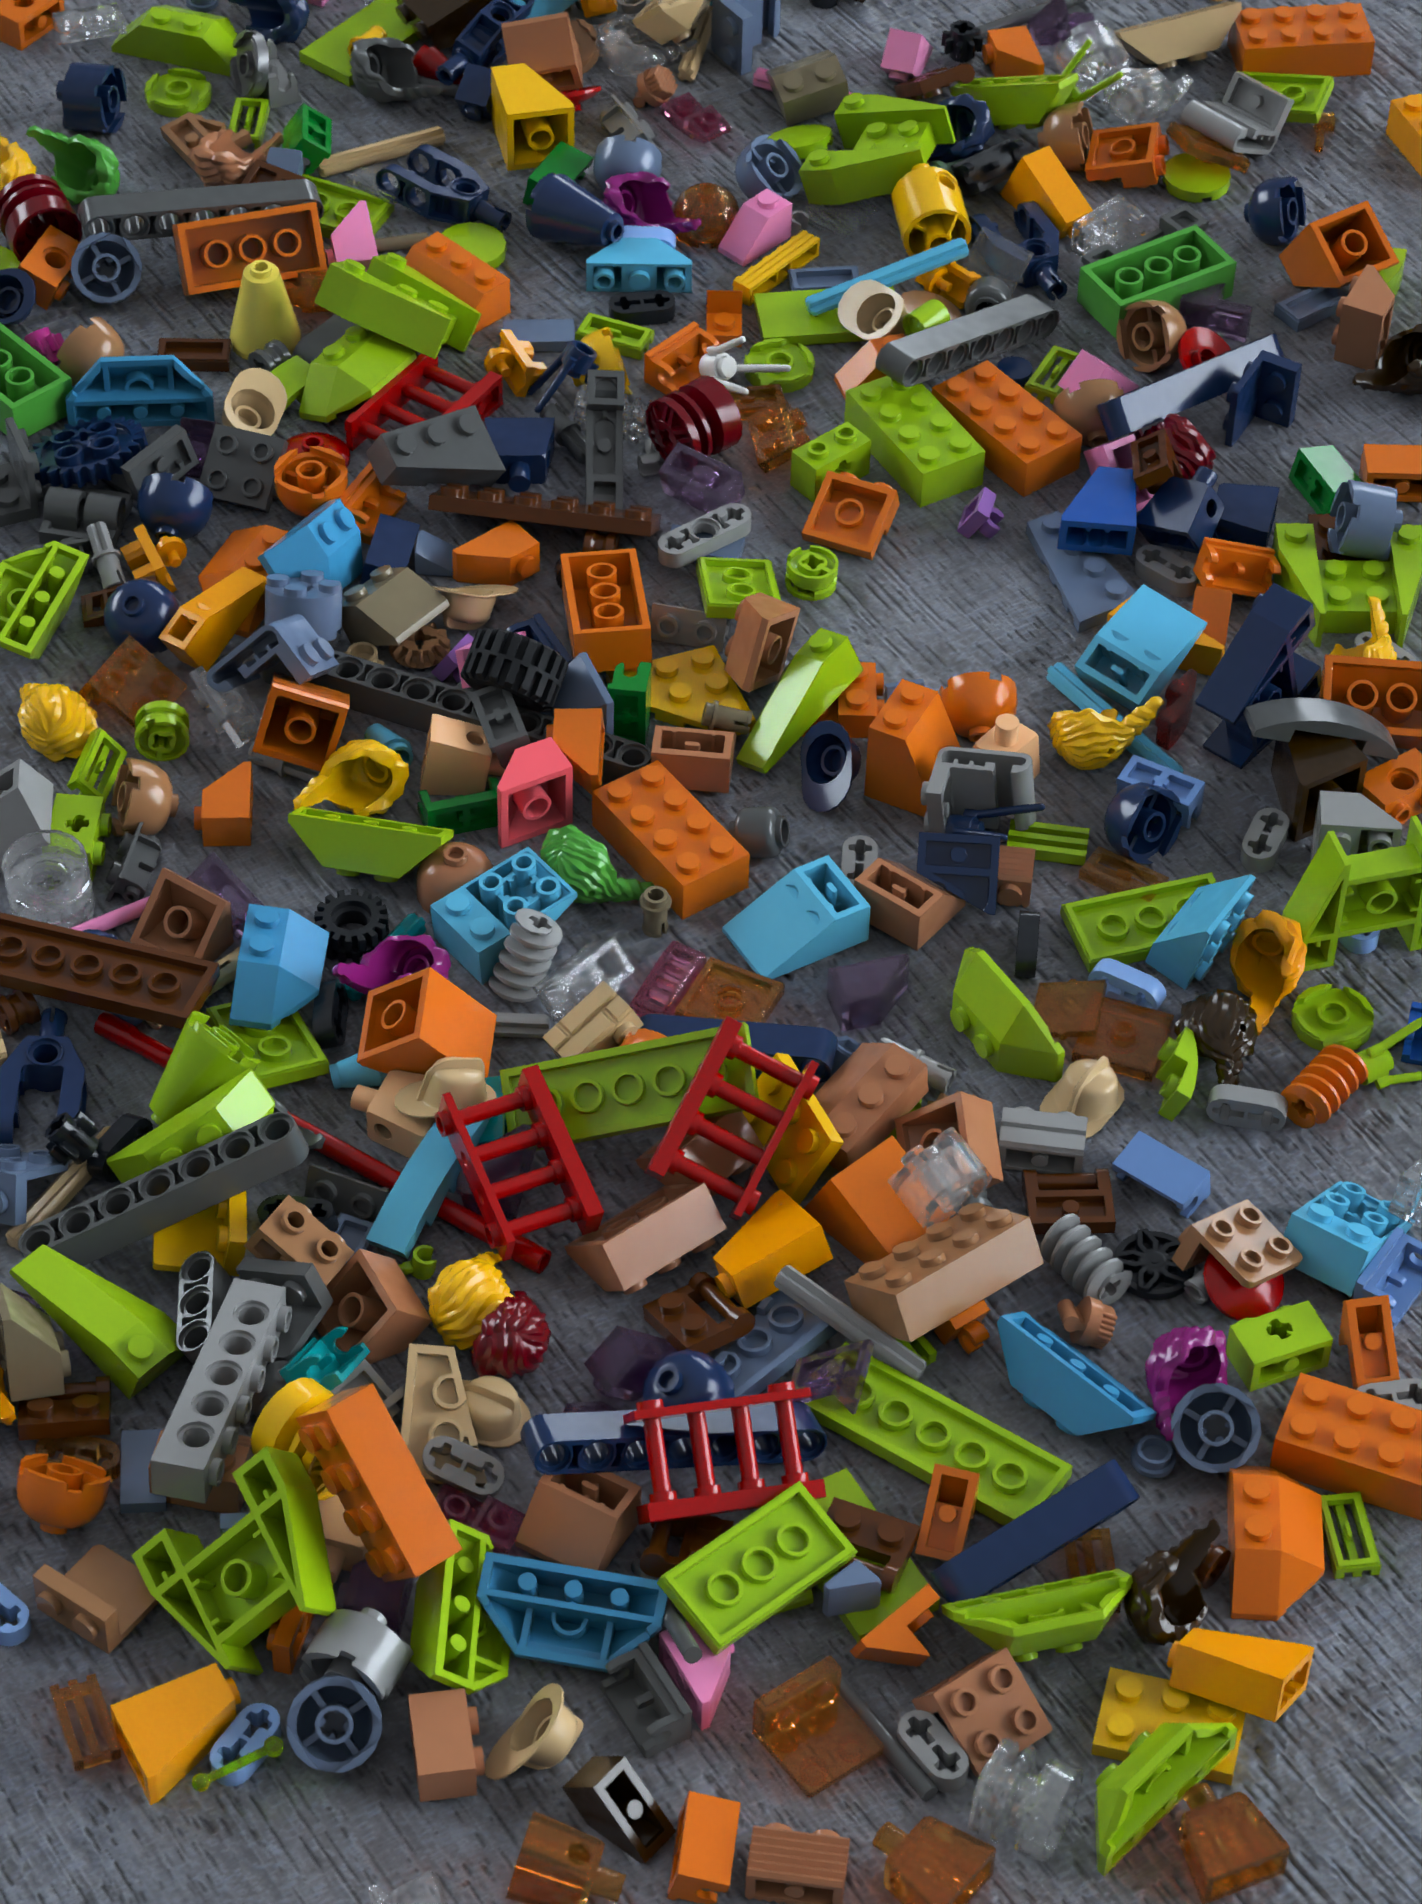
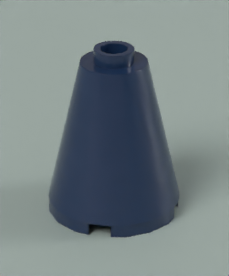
M549 173L540 179L531 192L529 198L534 199L531 210L526 209V226L530 235L540 241L607 247L614 242H618L624 234L622 216L567 175Z

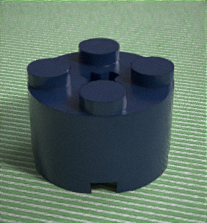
M75 62L70 64L65 79L59 80L56 87L57 99L62 101V122L65 130L116 133L120 129L125 117V112H119L121 101H127L126 80L120 68H114L115 65Z

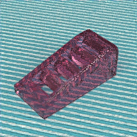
M673 940L664 950L629 1006L640 1017L647 1014L674 1015L706 977V955ZM669 975H673V976H675V977L681 979V981L678 980V979H675V978H673V977H671V976H669ZM659 987H661V988H663V989H665V990H668V991L672 992V994H670V993H668V992H666V991H664V990L659 989ZM652 998L658 1002L665 1004V1006H658L648 1000Z

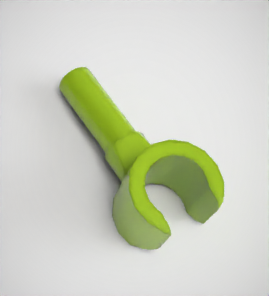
M429 1245L417 1246L412 1253L411 1261L399 1264L402 1272L405 1275L412 1274V1276L420 1280L430 1279L435 1272L437 1260H431L433 1248Z

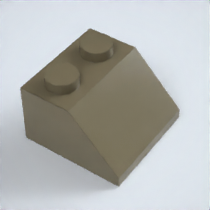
M830 50L765 71L787 127L837 110L843 98L849 95L848 84L837 56Z
M384 565L370 573L371 579L367 582L353 586L344 592L345 598L342 599V627L351 645L357 642H369L375 646L399 645L446 610L450 604L442 594L410 568H391L390 565Z
M0 1283V1365L4 1368L3 1376L10 1401L17 1402L65 1394L63 1377L71 1376V1365L68 1350H65L62 1331L54 1332L50 1317Z

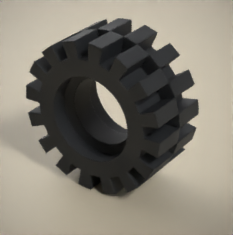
M351 889V895H345L344 890L337 891V898L330 894L325 897V903L320 901L317 905V911H315L314 915L315 924L329 932L326 957L330 960L338 956L339 963H346L347 958H352L354 963L360 964V957L374 950L389 935L387 907L385 904L382 905V899L378 896L372 899L371 892L364 891L363 895L360 896L358 895V889ZM348 923L364 925V927L356 930L339 928Z

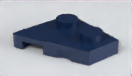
M919 832L916 872L985 913L995 915L1000 837Z

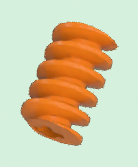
M1331 1044L1325 1046L1309 1065L1281 1092V1095L1288 1101L1287 1117L1303 1129L1312 1128L1315 1123H1325L1331 1117V1114H1334L1340 1108V1104H1343L1350 1094H1353L1359 1088V1085L1368 1078V1069L1365 1062L1353 1050L1343 1045Z

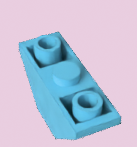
M621 238L618 242L610 244L586 259V291L642 292L664 290L667 292L692 293V260L658 238Z

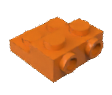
M1159 122L1093 130L1085 167L1087 181H1109L1114 178H1121L1124 188H1145L1150 185H1156L1159 176L1166 174L1164 156L1169 155L1170 152L1168 136L1162 135Z
M828 470L801 532L802 539L872 560L882 535L887 536L900 503L897 490L883 482L871 483L860 480L848 472L836 473Z
M860 662L863 668L860 675L810 728L820 721L832 720L841 724L848 732L850 738H868L869 726L885 704L884 699H877V696H883L884 673H876V662ZM809 729L801 737H804Z

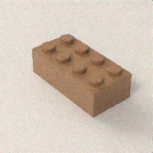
M971 1203L962 1207L959 1210V1214L950 1220L929 1226L926 1229V1233L917 1239L896 1245L892 1249L893 1253L886 1257L863 1264L858 1269L859 1272L844 1280L854 1311L891 1337L911 1343L1044 1264L1029 1216L1013 1213L1008 1209L985 1206L983 1203Z

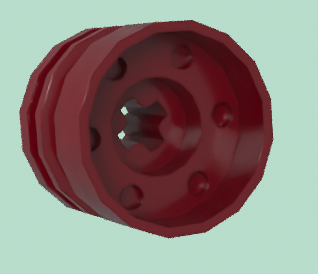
M28 174L12 180L0 191V230L20 262L24 260L50 225L81 242L83 236L81 222L54 179L42 174Z
M706 375L683 385L678 391L670 392L649 403L646 410V425L655 449L665 462L680 471L688 470L698 463L709 459L710 455H716L738 444L742 436V420L739 409L725 386L714 377Z

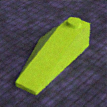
M819 628L798 650L783 670L737 755L736 760L739 765L766 774L860 675L863 668L847 636Z
M41 1245L10 1269L9 1274L106 1376H110V1380L129 1400L184 1356L176 1344L177 1324L165 1312L48 1246Z

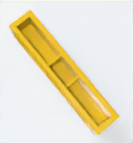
M802 230L797 235H793L785 244L778 246L774 252L764 256L756 265L749 267L745 273L737 276L732 286L733 290L743 291L742 303L750 307L754 303V293H768L787 279L788 269L802 268L818 257L820 238L808 233L806 230Z

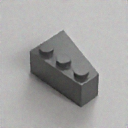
M475 405L382 433L366 451L381 485L426 486L427 483L446 484L447 486V483L479 485V488L491 487L506 471Z

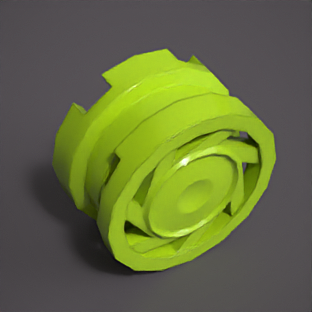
M810 545L807 550H802L800 546L793 549L787 556L785 576L787 591L794 597L807 601L822 600L832 595L837 585L836 576L838 575L839 565L837 556L829 549L817 545Z
M167 700L153 701L143 705L135 715L136 730L134 732V740L138 752L144 757L155 761H171L182 756L190 745L188 730L190 723L186 710L179 704Z

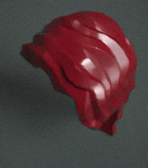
M1176 413L1167 414L1163 422L1152 425L1150 429L1145 430L1144 434L1141 429L1129 433V435L1134 434L1135 439L1138 440L1164 428L1168 434L1183 479L1191 480L1199 466L1213 469V460L1216 458V452L1189 419L1181 417Z
M520 1290L513 1291L514 1297H505L504 1302L482 1320L481 1333L474 1340L473 1350L471 1351L472 1365L476 1368L475 1371L479 1376H499L501 1374L505 1378L510 1379L514 1375L523 1376L525 1373L534 1372L539 1367V1364L543 1362V1354L548 1349L551 1330L545 1321L546 1314L540 1312L526 1292Z

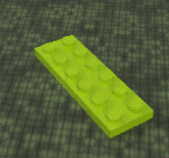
M740 1022L742 1026L738 1035L744 1038V1043L751 1046L749 1026L745 1022ZM719 1027L499 1070L503 1096L514 1093L515 1087L518 1086L522 1069L538 1064L574 1144L669 1126ZM725 1057L718 1073L724 1075L723 1080L759 1099L755 1068L735 1057L732 1061ZM705 1096L698 1111L705 1114V1119L744 1110L717 1096H714L713 1099ZM520 1109L505 1113L508 1136L531 1129L532 1122L527 1111L522 1112ZM532 1146L512 1154L519 1155L544 1150V1148L539 1149L537 1146Z
M847 1342L839 1348L806 1387H810L811 1397L796 1401L808 1405L821 1425L929 1485L935 1463L980 1473L975 1510L1003 1526L1060 1492L1072 1475L1073 1466Z

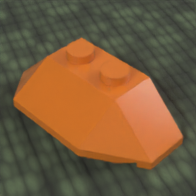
M266 524L233 531L199 574L198 582L201 591L204 592L241 567H246L267 577L268 573L257 557L289 531ZM265 592L235 634L246 638L250 637L265 618Z
M1242 1465L1236 1469L1230 1468L1229 1472H1226L1228 1550L1231 1552L1229 1560L1230 1619L1277 1621L1286 1613L1288 1607L1300 1599L1324 1575L1321 1495L1273 1467Z

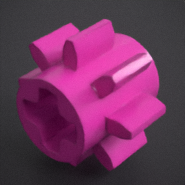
M48 327L31 332L24 337L27 344L56 366L60 364L61 361L56 355L64 343L61 333L54 335Z

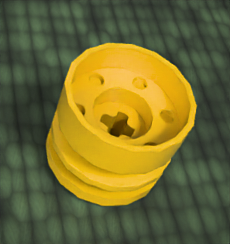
M301 1377L289 1382L276 1392L262 1409L253 1428L251 1449L254 1455L265 1446L298 1454L317 1491L318 1500H326L335 1495L326 1488L321 1478L323 1468L315 1453L311 1454L302 1444L298 1434V1430L301 1427L296 1418L331 1398L334 1394L313 1378Z

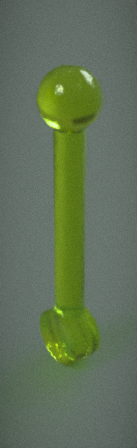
M270 1736L265 1740L263 1747L208 1774H196L191 1782L193 1789L198 1792H204L209 1788L210 1783L266 1755L270 1757L280 1756L284 1749L282 1739L278 1736Z

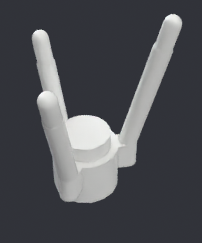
M740 336L719 346L707 347V354L703 355L699 362V373L701 377L704 375L714 377L729 391L748 395L749 390L747 388L727 382L735 373L789 372L791 366L779 364H736L735 359L725 353V351L746 341L744 336Z

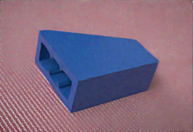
M1098 466L1061 515L1057 549L1132 555L1137 527L1136 483L1133 478V469Z

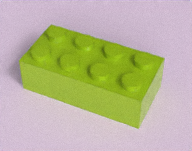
M884 376L846 390L844 423L846 421L871 439V454L920 508L983 485L985 450L922 383L911 387H904L892 378Z

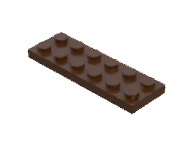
M447 483V486H441L439 490L429 495L428 510L651 537L660 529L661 514L652 513V507L630 505V508L621 510L615 509L616 503L599 500L593 501V504L579 505V498L557 496V499L546 501L542 500V494L535 492H520V495H514L513 497L505 496V489L484 487L483 491L472 492L469 491V485L461 483Z
M0 912V986L183 1029L189 1015L193 1011H200L220 976L219 963Z

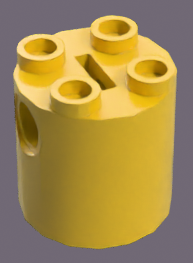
M919 163L913 166L911 171L897 182L891 193V202L907 254L913 256L923 252L925 249L936 247L956 238L964 239L968 246L971 241L972 228L957 179L947 170L930 167L926 163Z

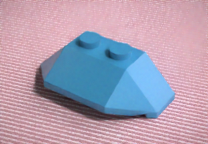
M175 355L100 357L66 395L68 424L72 426L77 425L80 419L84 420V422H90L94 416H97L98 420H103L108 415H111L112 420L120 416H124L125 421L134 419L135 424L140 423L142 427L174 426L176 424L179 426L215 424L213 391Z
M340 498L329 500L315 509L257 558L268 575L284 574L288 575L289 578L301 577V571L319 570L324 572V579L340 581L344 589L363 571L360 529L355 523L353 514L344 506Z
M249 904L237 961L229 1025L272 1030L280 1024L281 1019L295 1013L319 995L329 932L291 909Z
M1025 1311L1001 1315L998 1319L997 1326L1010 1385L1023 1394V1400L1028 1405L1043 1410L1054 1418L1057 1427L1063 1432L1073 1436H1081L1151 1421L1156 1416L1157 1412L1149 1407L1141 1398L1050 1329L1040 1325Z
M487 1551L477 1591V1599L515 1657L601 1672H608L605 1665L609 1661L638 1648V1644L650 1640L662 1630L668 1596L657 1584L658 1580Z

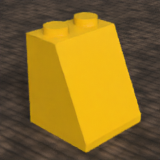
M525 63L491 67L492 125L507 171L537 168L560 141L574 147V104Z

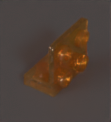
M129 635L82 687L78 694L85 699L88 705L93 701L98 706L104 701L135 728V715L143 705L159 700L175 702L185 691L187 685Z
M831 1655L754 1700L752 1733L809 1798L814 1797L879 1757L884 1751L883 1743L841 1697L842 1667Z

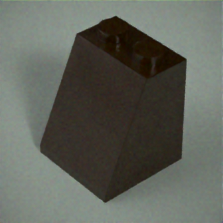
M397 0L399 6L395 9L405 25L410 23L413 26L414 32L422 42L427 40L432 46H436L441 50L453 47L457 37L477 13L492 0ZM491 15L497 21H506L502 15Z
M1295 730L1290 742L1275 741L1271 774L1281 809L1290 820L1288 833L1294 843L1313 835L1320 791L1362 794L1368 758L1349 738Z

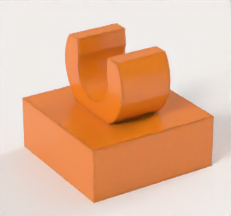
M983 1299L939 1325L934 1332L943 1345L958 1337L962 1348L968 1354H971L984 1345L982 1342L990 1338L989 1332L981 1323L990 1311V1308Z

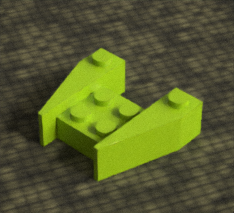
M852 93L845 96L835 111L834 117L844 149L853 150L827 151L826 149H818L809 153L799 169L809 206L841 205L891 194L897 182L910 172L913 166L919 163L927 164L937 144H954L956 142L946 106L879 94L863 95L861 93Z
M392 252L373 256L367 272H364L366 269L364 265L352 259L330 263L314 303L345 320L433 359L437 358L443 344H448L463 353L466 351L482 314L417 270L406 265L407 260L404 257Z
M1275 523L1272 548L1275 550V557L1280 563L1281 574H1273L1274 583L1313 603L1315 626L1308 633V637L1314 647H1321L1323 633L1360 634L1371 631L1368 597L1376 596L1381 599V606L1386 615L1384 621L1389 625L1388 634H1394L1395 644L1402 648L1422 589V525L1405 524L1401 526L1399 532H1393L1390 541V555L1387 561L1318 560L1313 524Z
M1417 815L1411 816L1406 845L1389 847L1387 849L1347 856L1334 830L1327 832L1282 913V916L1300 923L1303 942L1307 946L1304 971L1333 966L1338 938L1397 927L1409 951L1422 949V824Z
M265 1446L232 1473L251 1512L204 1549L198 1535L164 1528L132 1554L149 1593L226 1670L260 1675L264 1671L250 1642L297 1605L300 1611L329 1617L334 1613V1610H337L317 1491L298 1454Z

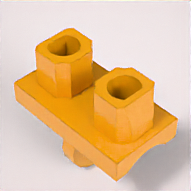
M954 261L916 276L915 281L924 287V291L938 294L958 308L965 309L964 303L968 288L975 280L982 276L974 271H968Z
M501 329L500 346L497 349L491 348L488 351V355L484 359V368L487 373L493 371L502 375L516 397H526L529 387L534 384L547 367L544 362H532L534 348L529 341H518L511 330Z
M144 524L133 528L138 539L121 547L120 550L134 578L139 579L155 575L156 582L162 584L172 593L177 591L166 567L177 568L181 565L187 554V547L184 541L176 536H162L155 546Z

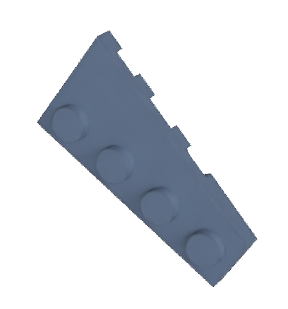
M1057 510L1027 522L1026 534L1041 563L1047 566L1049 579L1054 587H1058L1062 595V604L1067 612H1071L1074 618L1073 625L1077 632L1080 633L1107 622V614L1132 596L1136 590L1100 553L1057 549L1062 515Z
M778 1290L771 1297H766L758 1304L755 1325L751 1332L735 1340L727 1351H721L714 1360L722 1365L726 1373L731 1376L734 1383V1397L756 1395L764 1391L767 1385L773 1384L838 1331L781 1290Z

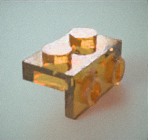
M785 398L747 417L757 463L765 474L790 461L793 450L811 441L804 431V428L808 425L803 413L798 407L793 409Z

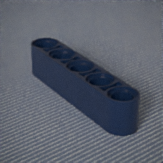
M647 1014L640 1018L644 1024L640 1029L653 1030L669 1037L720 1027L724 1019ZM739 1021L748 1024L751 1046L772 1058L775 1053L789 1054L801 1073L806 1064L813 1060L819 1063L814 1075L820 1077L819 1083L825 1082L830 1078L838 1046V1039L833 1032L820 1027ZM755 1068L756 1079L759 1078L762 1071Z
M1112 1459L932 1571L930 1576L948 1603L986 1596L1135 1503L1140 1496L1117 1461Z

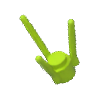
M1087 39L1061 74H1070L1091 46V39ZM1123 72L1115 73L1082 93L1075 85L1064 104L1086 100L1122 78Z
M1422 1017L1414 1020L1380 1043L1356 1053L1362 1058L1368 1069V1078L1362 1085L1374 1082L1376 1088L1380 1090L1391 1084L1422 1080V1071L1389 1075V1071L1394 1068V1060L1389 1049L1403 1041L1406 1036L1421 1028Z

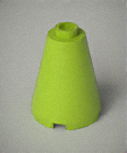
M193 1011L184 1024L149 1103V1107L153 1111L151 1119L160 1126L250 1067L254 1071L261 1063L260 1059L253 1058L256 1052L224 1025L220 1024L219 1027H210L205 1024L210 1018L209 1016Z

